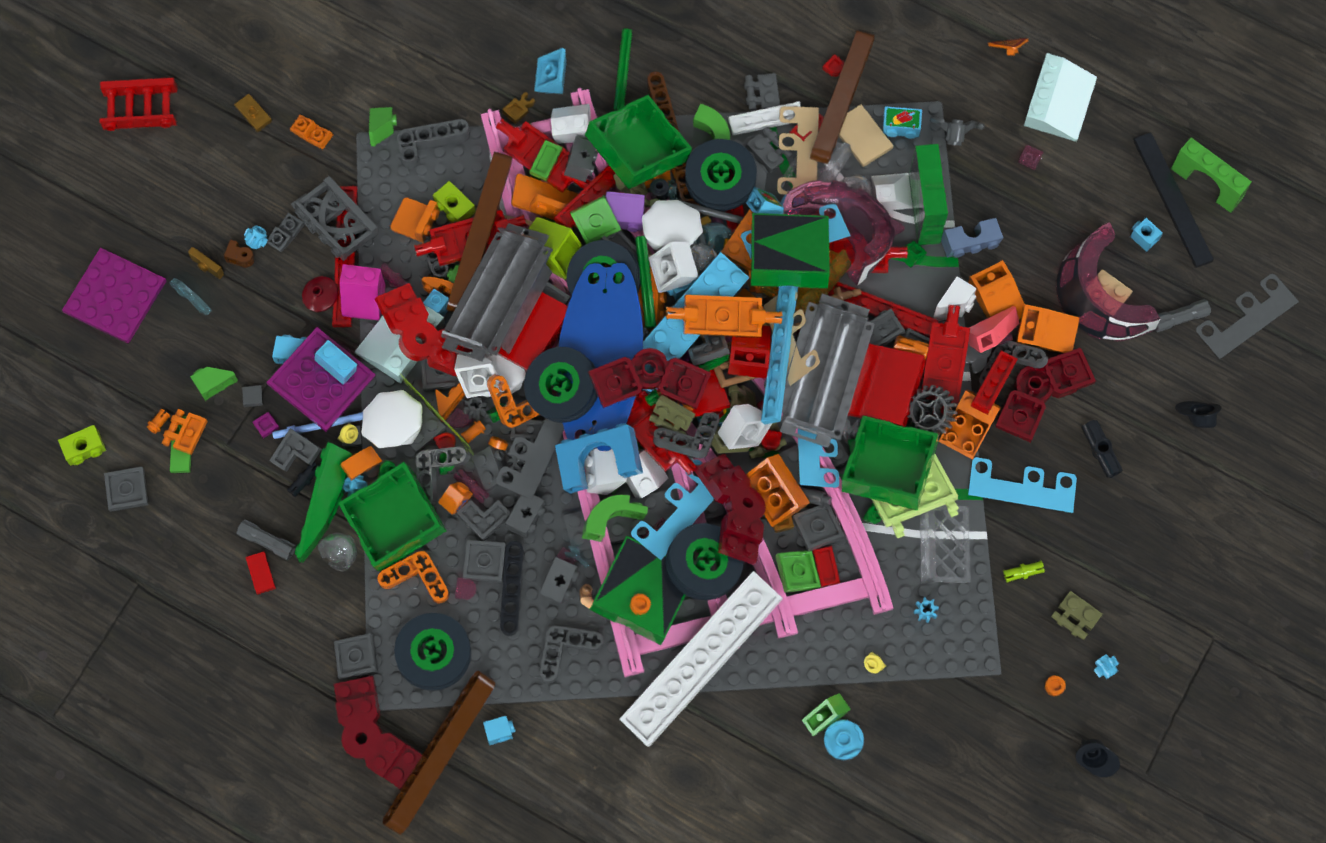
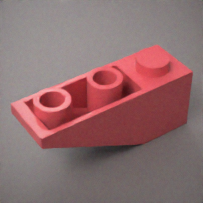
M1013 306L969 327V346L979 353L997 346L1019 324L1016 307Z

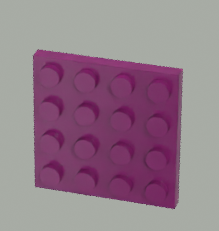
M100 248L62 311L129 344L166 283V279Z
M316 327L267 381V385L327 432L376 377V374ZM327 340L331 341L357 364L356 372L344 385L314 360L315 353Z

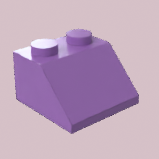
M607 192L606 200L621 229H626L630 232L643 231L642 216L645 214V195Z

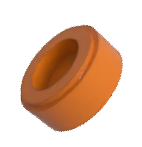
M492 436L488 442L490 446L505 451L508 447V442L499 437Z
M637 594L630 601V608L637 615L647 613L651 606L650 599L644 594Z
M1057 675L1049 677L1045 682V690L1051 696L1061 695L1066 687L1064 679Z

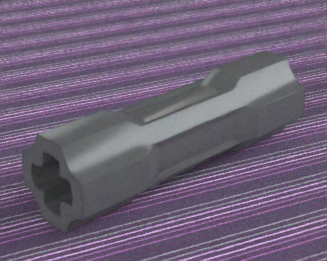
M1202 299L1188 306L1154 315L1151 320L1152 322L1160 320L1155 329L1158 333L1175 325L1209 316L1211 308L1208 301Z
M247 520L241 522L236 533L238 536L273 551L275 555L287 561L295 552L296 545L283 538L273 536Z

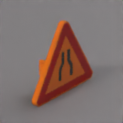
M1028 38L990 42L989 46L1006 48L1007 55H1015V53H1018V48L1028 42Z

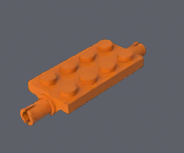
M684 295V307H666L667 314L665 315L666 319H683L684 334L761 337L762 325L765 323H782V318H775L782 316L781 311H765L762 308V298Z

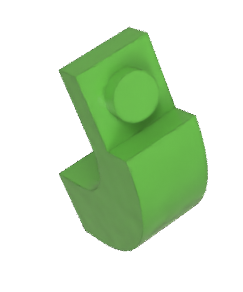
M700 104L693 119V127L707 132L713 140H730V131L724 118L716 110Z
M629 495L608 497L599 502L589 514L583 527L582 538L601 542L605 536L606 524L609 519L623 516L643 520L647 515L648 507L638 502L629 503Z

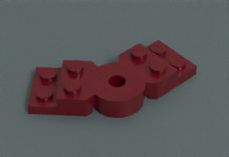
M1081 347L1049 358L1048 363L1043 368L1038 369L1030 366L1023 368L1017 376L1014 391L1010 392L995 428L1031 443L1046 409L1045 403L1051 396L1059 399L1076 393L1078 389L1095 384L1096 380ZM1030 383L1038 384L1039 388L1031 387Z
M647 348L639 351L631 360L623 357L590 370L588 374L603 408L640 394L642 389L656 388L659 396L664 395L676 403L679 402L697 409L711 372L676 357L667 361L661 351ZM645 365H651L654 370L653 373H647Z
M724 453L697 466L694 471L715 501L721 504L725 503L728 513L721 522L718 553L754 565L758 560L759 544L763 541L764 524L760 518L766 510L765 501L759 492L750 487V479L740 465L734 467Z
M374 676L334 684L338 722L345 727L342 733L343 748L350 756L365 759L366 767L399 789H402L422 754L392 733L383 734L380 726L375 723L381 714ZM365 733L367 741L364 744H360L359 737Z

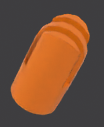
M899 335L896 337L893 349L924 355L926 360L929 344Z

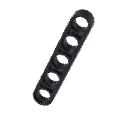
M518 541L509 542L505 549L500 629L506 636L515 635L519 626L524 551L522 544ZM512 546H518L520 552L517 555H512L509 553V549ZM514 564L519 567L516 574L508 572L510 565ZM511 583L516 584L518 587L514 593H509L506 590L507 586ZM507 603H514L516 605L515 611L507 612L505 610ZM510 621L515 624V627L512 631L508 632L504 630V624Z

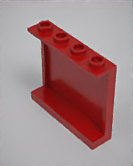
M542 292L511 352L508 354L501 347L498 355L525 369V372H527L533 360L544 351L551 349L560 336L568 306Z
M869 344L848 415L858 418L863 416L872 417L898 426L907 427L909 420L907 416L910 415L911 407L910 401H913L912 396L917 394V389L926 366L924 355Z

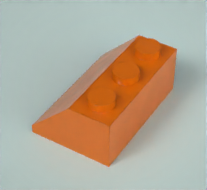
M779 454L766 458L746 474L750 479V487L759 492L765 501L766 510L764 516L771 527L796 514L810 503Z

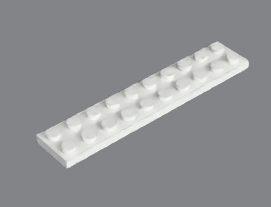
M753 571L626 711L620 720L646 746L650 747L783 598Z

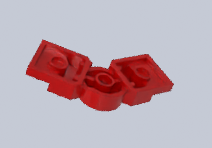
M410 283L375 298L391 332L396 335L400 334L399 348L407 358L413 361L427 359L429 367L457 377L454 368L458 353L442 348L446 340L441 337L442 330L444 329L437 331L431 323L427 322L429 314L421 298H417ZM415 337L420 338L423 344L418 343ZM458 345L456 348L457 350L466 353L473 351L472 349Z

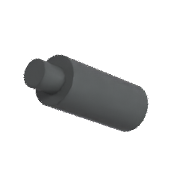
M800 486L810 503L819 506L831 504L832 497L827 496L826 492Z

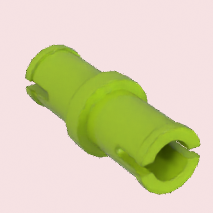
M1042 561L1027 565L1020 564V567L1003 570V574L1007 583L1020 578L1028 579V576L1045 573Z

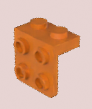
M404 198L390 225L391 230L424 243L426 237L430 235L429 230L432 229L434 220H437L440 213L437 202L430 200L428 205H425L410 198Z

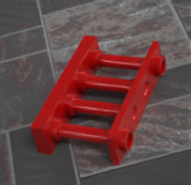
M174 78L100 82V89L103 95L107 96V118L99 119L103 129L114 131L123 128L160 126L169 128L177 126L174 115L170 114V94L177 93V84ZM162 93V115H151L152 95ZM143 94L144 116H133V96ZM125 95V117H115V97Z

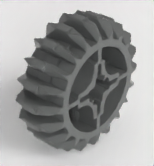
M931 385L930 388L923 386V390L917 389L918 395H913L912 398L914 400L910 401V415L907 417L912 419L909 425L915 426L914 428L938 433V436H940V432L943 434L947 433L945 427L952 428L950 421L955 422L956 419L952 418V416L958 413L953 410L957 404L951 403L954 397L948 396L949 391H943V387L940 386L938 388L935 385ZM935 395L938 397L931 403L924 401L929 396ZM942 406H944V415L941 413ZM920 408L922 409V414H921V416H919V409H920ZM930 408H934V415L930 414ZM932 419L939 421L935 426H926V423Z

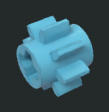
M254 226L251 229L247 228L244 236H246L245 243L250 248L258 249L260 246L264 247L268 241L266 231L260 226Z
M359 475L352 481L349 477L345 479L343 488L345 492H348V496L368 486L367 482L363 480L364 476Z
M924 597L922 603L916 602L915 605L919 609H915L914 614L919 615L918 621L924 619L929 623L931 617L936 619L937 615L934 612L938 611L939 607L934 606V599L928 601ZM928 607L930 610L924 613L923 609Z
M1106 654L1095 662L1097 667L1094 671L1099 678L1104 676L1108 679L1118 672L1116 666H1118L1119 662L1114 656L1109 658Z

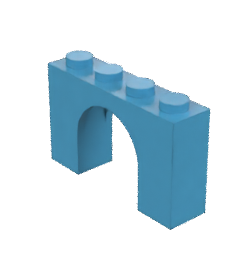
M622 423L610 430L601 429L596 434H583L579 436V439H566L561 441V444L555 445L563 490L571 494L588 489L584 469L587 455L599 446H609L612 448L618 474L623 478L642 474L643 470L634 428L626 423Z

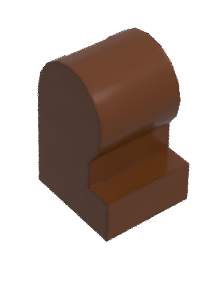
M230 239L224 254L225 261L245 268L252 266L254 256L251 249L248 247L240 248L237 241Z

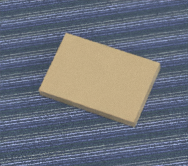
M862 105L847 113L839 137L862 167H865L893 149V144Z

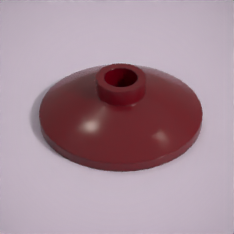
M325 276L315 277L310 280L302 292L304 305L313 312L328 310L334 305L338 297L336 283Z

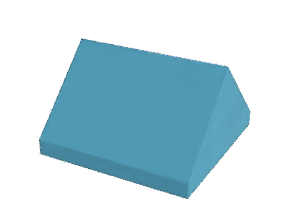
M564 48L538 58L535 82L536 92L563 94L566 69V52Z

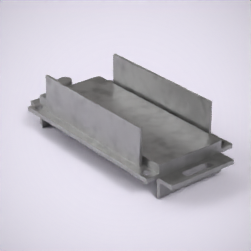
M508 223L506 229L497 228L501 233L497 232L448 324L442 330L441 337L446 339L442 346L443 349L482 362L486 354L497 356L501 347L508 354L511 352L552 274L546 262L553 249L544 246L549 235ZM458 345L472 349L473 351L471 354L457 350L456 348Z
M821 294L818 305L811 302L808 303L805 312L806 323L800 329L796 346L801 358L812 350H816L820 363L816 368L790 386L787 378L793 360L792 356L786 376L780 432L827 448L829 447L831 437L841 440L875 325L867 321L870 309L825 294ZM809 307H814V311H810ZM866 326H870L871 330L868 331ZM814 355L807 358V367H812L815 364L816 358ZM796 429L815 434V440L796 434ZM838 430L840 435H835V431Z

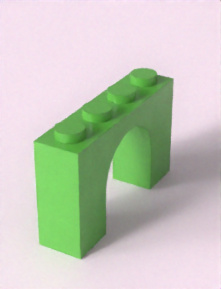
M1190 138L1179 151L1171 168L1185 180L1194 170L1201 171L1210 176L1220 188V195L1216 203L1230 213L1242 201L1252 181L1193 138Z

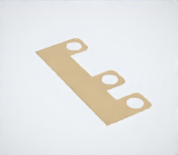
M783 106L780 108L781 122L798 123V133L803 137L809 131L813 132L804 142L796 134H780L779 148L781 150H797V178H779L777 188L779 194H788L802 186L817 183V161L810 159L818 135L819 108ZM786 110H792L795 113V117L787 120L783 117V113ZM785 137L794 139V144L791 147L783 145L782 140ZM790 181L793 184V188L790 191L782 190V182ZM811 187L809 194L817 196V187ZM806 189L796 195H806Z
M797 291L795 293V300L798 297ZM778 295L764 305L765 311L776 312ZM802 309L793 314V318L796 315H801L802 322L798 326H793L792 324L788 369L792 356L793 360L787 378L790 386L816 368L820 363L816 350H812L801 358L796 346L793 333L806 323ZM770 323V326H771V329H772V333H773L774 323ZM814 355L816 358L815 364L812 367H807V358Z

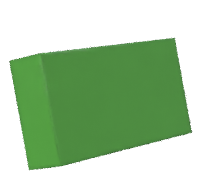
M545 140L530 169V174L547 181L562 152V147Z

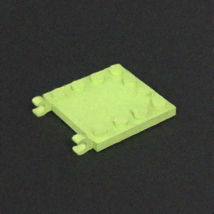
M936 454L934 455L918 510L872 499L886 528L892 526L897 539L905 536L903 532L904 527L901 522L946 504L951 517L958 515V506L955 500H958V495Z

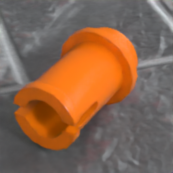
M160 409L153 420L148 421L147 428L152 433L160 432V428L171 417L169 413H164L165 410Z
M480 420L474 421L470 428L461 433L468 444L480 433L484 434L486 428Z

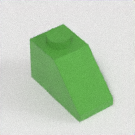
M392 107L370 108L369 137L371 146H376L394 133V126H397L396 114L393 115Z
M212 367L200 368L190 376L205 401L238 381L233 371Z
M839 693L823 701L804 717L802 721L812 736H815L835 721H838L851 709Z

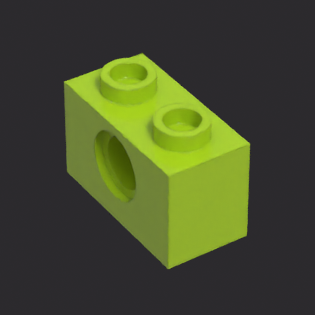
M450 181L433 194L434 201L438 204V209L440 212L443 210L447 214L446 217L451 223L469 219L476 212L475 205ZM451 203L457 204L455 207L449 206Z
M95 425L58 440L64 457L70 466L79 465L85 459L98 457L102 452L106 451ZM82 444H87L85 449L79 450Z

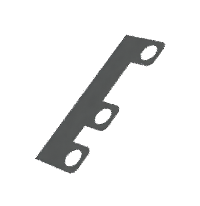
M1270 274L1260 282L1261 287L1270 296L1262 304L1251 292H1245L1236 299V304L1246 315L1226 330L1220 332L1210 320H1206L1196 328V332L1219 359L1299 302L1275 274ZM1267 280H1276L1278 283L1277 289H1268L1266 287ZM1244 297H1250L1253 300V306L1246 308L1242 305L1241 300ZM1203 326H1211L1214 330L1213 335L1209 337L1202 334Z
M545 419L534 443L524 438L516 437L510 448V454L526 462L521 472L506 466L502 467L496 478V483L532 499L555 450V445H557L564 431L563 423ZM519 442L525 443L527 445L526 453L518 454L515 451V445ZM504 472L513 474L514 479L510 484L502 482L501 475Z

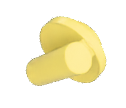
M348 423L341 429L337 439L342 443L351 444L356 441L358 430L354 425Z
M873 652L864 659L865 668L871 673H878L886 667L881 658Z

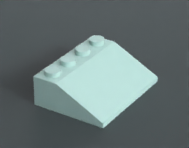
M1047 53L1024 126L1077 142L1097 77L1065 58Z
M425 306L429 314L427 322L431 323L437 331L443 329L446 325L444 317L428 306ZM383 316L355 351V354L400 384L403 381L400 373L406 377L418 362L407 358L399 348L400 334L396 335L391 332ZM415 337L418 343L423 344L420 338Z

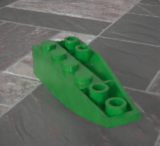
M329 442L326 448L322 449V462L315 471V477L317 478L311 502L307 511L305 525L301 531V541L295 550L297 559L302 563L315 549L329 528L339 508L338 503L342 501L345 493L343 486L348 476L340 464L353 456V454Z

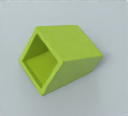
M536 217L529 229L549 235L544 246L553 249L546 265L553 274L566 280L569 263L573 255L583 245L571 228Z

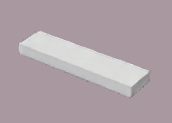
M800 102L729 116L728 122L732 136L762 130L767 127L771 128L790 124L780 121V108L783 106L801 107ZM786 110L783 113V117L791 120L795 117V113L792 110Z

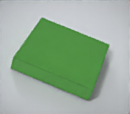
M605 196L570 212L586 244L601 240L604 235L607 237L621 230Z
M812 551L784 552L775 555L784 593L814 590L821 587Z

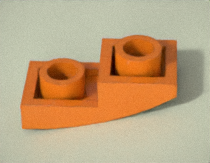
M299 115L290 128L294 134L321 149L325 148L333 136L331 131L316 125L313 120Z
M423 277L421 279L423 289L429 294L433 289H436L440 293L443 291L450 298L454 283L435 277Z
M369 446L342 462L340 466L352 481L365 471L368 472L380 464L382 460L373 447Z

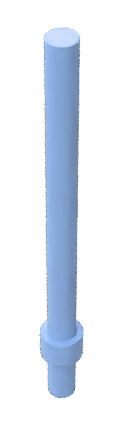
M363 412L339 417L331 427L363 420ZM315 423L297 427L292 425L288 426L287 429L274 431L272 434L274 439L285 437L290 428L299 434L321 428Z

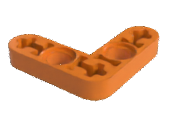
M500 375L489 377L487 386L503 425L513 428L540 415L531 407L530 414L525 416L523 408L526 405L530 406L528 401L525 400L515 405L506 379ZM495 380L500 381L498 384L499 389L494 387V384H496ZM506 396L508 403L502 407L499 401L501 397ZM509 415L515 416L511 419L512 422L507 421Z
M424 551L414 553L384 569L378 575L379 585L384 589H390L419 574L434 602L442 604L449 598L446 585L430 556ZM419 557L425 559L424 561L427 566L425 570L421 563L417 564ZM403 565H407L410 568L409 573L406 575L399 573V568ZM395 570L397 576L399 577L398 579H396L395 576H393L394 574L392 571ZM430 572L436 574V579L433 582L425 580V576ZM385 575H387V577H391L390 583L388 584L386 582H382L384 580L383 577ZM437 585L441 592L445 591L442 598L436 596L437 592L434 586Z

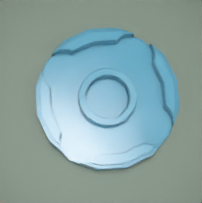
M849 720L835 721L827 728L824 736L826 750L831 756L839 760H849L857 756L864 743L863 732L857 724Z

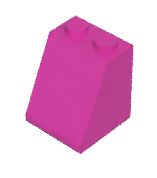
M343 264L340 278L342 316L380 320L381 311L375 298L385 293L386 285L381 269Z

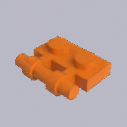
M178 409L170 420L171 424L168 430H165L163 434L162 444L169 446L171 440H174V449L192 455L208 421L190 412L186 419L182 417L185 412ZM178 425H182L179 434H176Z

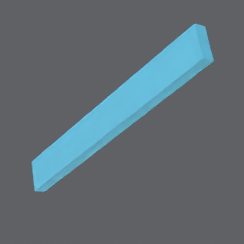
M779 286L776 312L781 311L782 316L775 318H782V323H774L761 417L763 424L781 422L792 324L794 323L793 314L796 307L795 293L796 291L798 292V287Z

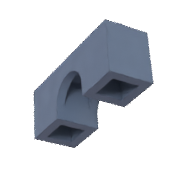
M993 218L979 222L974 228L975 238L967 236L962 226L944 230L941 242L947 258L952 256L958 258L968 252L972 254L978 253L985 248L989 250L997 248L1003 239L997 219Z

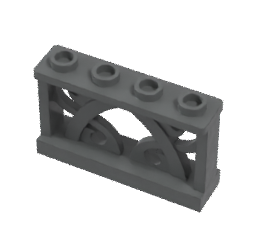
M328 176L323 180V183L294 203L296 209L294 211L300 219H304L307 222L306 224L312 232L316 231L324 245L328 244L333 255L336 258L340 257L344 261L370 239L378 236V227L337 183ZM326 190L328 191L323 200L317 198ZM311 202L321 205L320 207L316 205L311 206V208L315 209L314 213L306 210V206ZM334 202L339 203L338 207H332ZM327 209L332 212H342L344 210L347 212L344 217L345 228L326 226L325 217ZM354 219L356 221L353 224L350 223L352 227H349L348 220ZM365 231L362 236L355 240L354 234ZM346 236H350L351 243L349 246L341 247L338 244L340 239L346 243Z

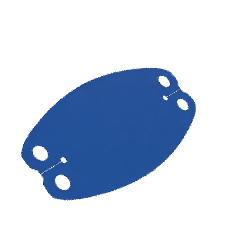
M597 263L589 264L582 272L575 286L563 321L559 347H569L581 352L590 359L596 368L623 357L631 360L639 351L643 350V325L638 293L632 273L624 263H616L611 267H603ZM618 272L623 273L625 277L621 284H616L613 281V276ZM591 273H597L599 281L596 284H590L588 276ZM564 373L563 375L570 379V383L573 384L572 375ZM597 397L592 408L584 416L574 421L563 423L567 439L575 440V433L580 429L584 430L586 434L592 435L593 432L596 434L598 430H610L616 428L615 426L618 424L627 423L635 397L606 408L602 407L599 397ZM593 420L597 421L596 425L592 424ZM609 446L596 447L599 451H610L612 449Z

